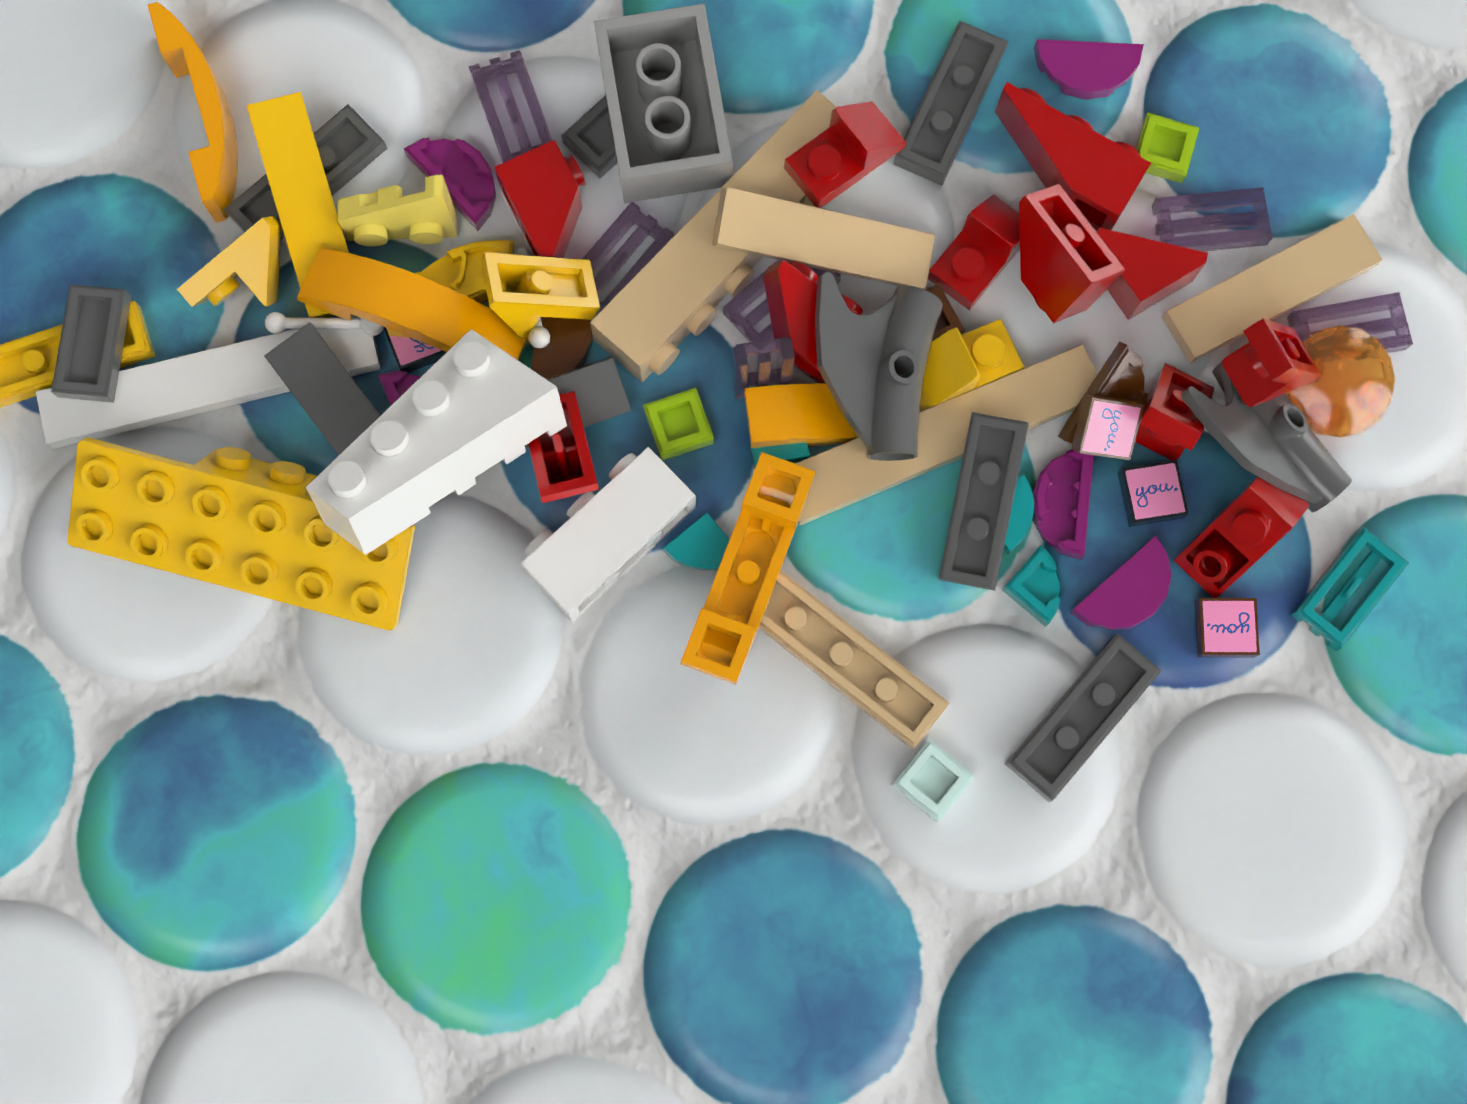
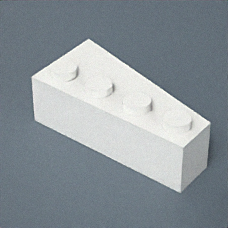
M471 329L325 468L306 489L324 524L366 555L429 515V506L448 494L455 492L459 496L476 485L475 477L501 460L507 465L526 452L525 445L546 432L550 437L565 428L567 424L558 388Z

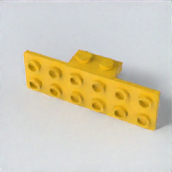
M85 437L77 444L67 542L73 547L392 631L397 626L415 526L413 524L365 555L324 524L306 489L317 475L306 473V469L299 464L286 461L268 463L251 458V454L246 450L235 447H222L215 449L192 465Z

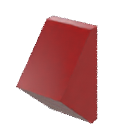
M1098 228L1096 231L1125 268V271L1107 290L1128 320L1192 283L1207 262L1208 252L1104 228Z
M575 391L559 395L567 426L550 437L545 432L528 443L542 503L599 490Z

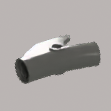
M825 272L818 277L816 293L815 337L818 369L840 411L866 447V457L868 459L879 461L914 459L918 457L919 411L925 369L943 304L937 296L927 290L904 285L898 287L894 295L875 312L869 315H857L847 307L833 274Z
M1221 362L1214 368L1212 373L1225 394V406L1210 399L1194 387H1189L1181 394L1183 401L1204 427L1242 468L1273 486L1306 500L1310 504L1308 509L1312 513L1326 506L1351 484L1352 479L1308 426L1304 413L1300 408L1292 404L1286 393L1257 406L1248 407L1244 404Z

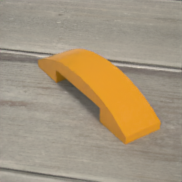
M159 2L148 4L161 55L176 78L190 74L209 146L189 151L188 154L203 205L216 223L225 221L228 215L224 209L233 202L238 172L236 133L226 97L204 55L183 24Z
M319 248L297 295L298 301L345 320L351 321L353 315H356L446 352L471 329L517 360H519L527 338L519 337L492 309L451 288L387 263L336 250Z
M761 452L742 501L739 517L705 605L701 608L681 659V665L732 684H737L781 571L816 471Z

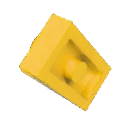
M275 216L261 218L177 289L191 307L206 303L208 300L215 307L240 287L239 283L235 280L239 276L264 306L267 307L275 304L278 298L281 223Z
M486 252L481 257L489 306L521 338L528 337L529 332L533 329L539 317L592 320L600 309L590 260Z
M1001 319L963 335L955 327L932 341L925 369L919 412L1025 368Z

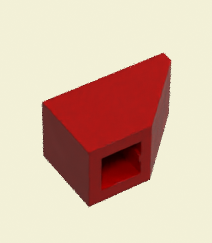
M785 260L768 266L762 275L777 354L817 383L826 384L817 366L815 308L818 276L809 267L798 261L791 260L789 263ZM841 294L850 311L857 315H862L863 309L855 301Z
M1256 476L1174 559V562L1210 596L1218 598L1296 525L1310 504L1306 500L1287 493Z

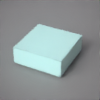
M929 739L892 783V786L935 822H938L975 776Z

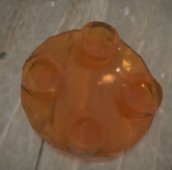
M1341 325L1318 330L1304 340L1302 343L1322 376L1307 385L1288 392L1287 396L1292 404L1300 408L1304 413L1308 426L1313 433L1342 438L1362 433L1379 421L1392 400L1395 384L1391 357L1380 341L1360 328Z

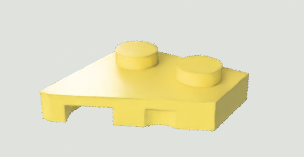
M443 175L425 177V191L403 197L402 188L398 185L378 189L373 193L357 194L338 199V222L348 241H355L359 245L381 246L386 244L388 240L410 239L414 243L430 245L443 241V238L458 237L457 214Z

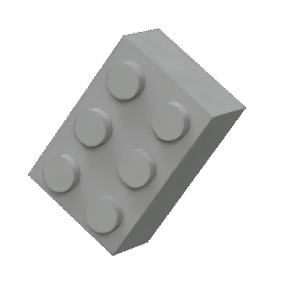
M705 3L594 21L624 203L721 188L733 176V160Z

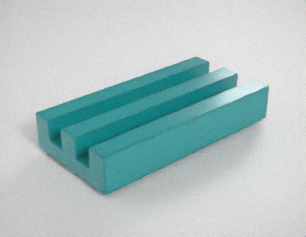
M1363 527L1355 533L1292 612L1291 616L1298 622L1304 621L1310 626L1308 630L1317 637L1322 635L1329 641L1327 645L1333 650L1338 651L1349 641L1408 566L1409 562ZM1364 546L1368 547L1371 550L1324 611L1320 615L1316 613L1314 609L1361 549ZM1383 559L1389 566L1340 628L1336 629L1330 623L1379 561Z

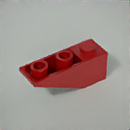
M1007 82L1002 90L995 113L1045 188L1060 184L1096 231L1098 228L1112 230L1146 174L1151 162L1142 158L1140 153L1131 145L1120 141L1113 142L1097 133L1083 118L1076 115H1065L1049 106L1037 92L1028 88L1019 89Z

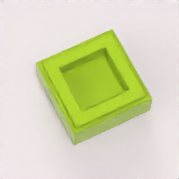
M1147 112L1135 147L1142 158L1151 162L1146 173L1182 184L1188 172L1200 128Z
M696 388L643 405L646 419L662 461L714 444V437Z

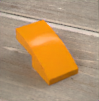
M787 384L744 388L751 448L806 442L808 447L843 444L858 438L840 411L827 384Z

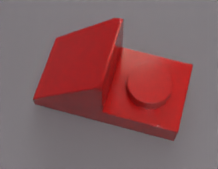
M873 101L838 106L832 110L829 128L787 157L784 162V169L812 204L817 208H822L903 150L907 142Z
M994 194L967 215L962 231L930 268L927 279L935 285L939 283L945 293L970 311L1020 250L1019 213Z
M1265 318L1260 319L1243 330L1249 342L1222 360L1224 370L1244 404L1248 407L1262 404L1307 385L1322 376L1294 328Z
M1164 363L1147 395V402L1143 409L1135 442L1169 460H1178L1185 448L1192 451L1203 433L1204 425L1183 401L1181 394L1189 387H1194L1212 399L1215 388Z

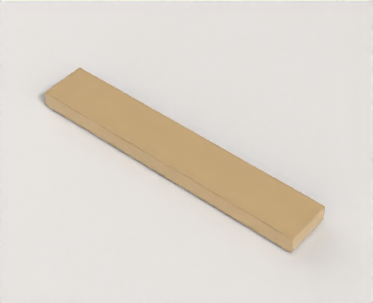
M1084 345L1075 347L919 412L918 457L901 461L868 459L866 457V447L858 437L796 463L816 471L798 525L801 526L963 458L972 412L1029 422L1028 430L1073 412L1098 375Z

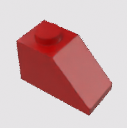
M554 139L499 164L494 169L500 189L534 256L564 258L582 210L579 187L586 185V182L573 154L563 157Z
M1060 184L1027 194L1019 201L1020 270L1022 283L1034 297L1037 306L1047 314L1053 324L1086 311L1125 271V268Z

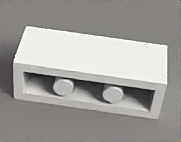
M649 447L638 457L630 453L622 458L610 471L608 477L611 481L596 495L592 491L583 494L568 509L566 513L570 518L554 533L549 529L543 531L524 551L528 556L521 563L525 573L572 623L696 509V495Z

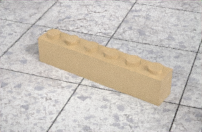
M816 90L721 189L730 187L815 207L786 172L784 162L787 157L829 128L832 110L837 106ZM721 189L590 322L593 340L641 383L652 372L660 375L671 366L680 352L677 346L691 332L697 336L710 325L717 314L715 307L728 293L735 297L749 284L755 274L752 268L763 258V256L712 246Z

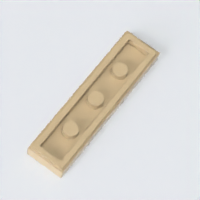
M726 187L721 189L712 246L790 262L795 260L808 267L890 285H906L926 289L935 235Z
M1353 214L1167 310L1162 319L1188 362L1192 363L1244 336L1243 330L1260 319L1265 318L1273 321L1376 267L1383 259Z
M780 571L759 629L910 749H915L950 703L784 572Z

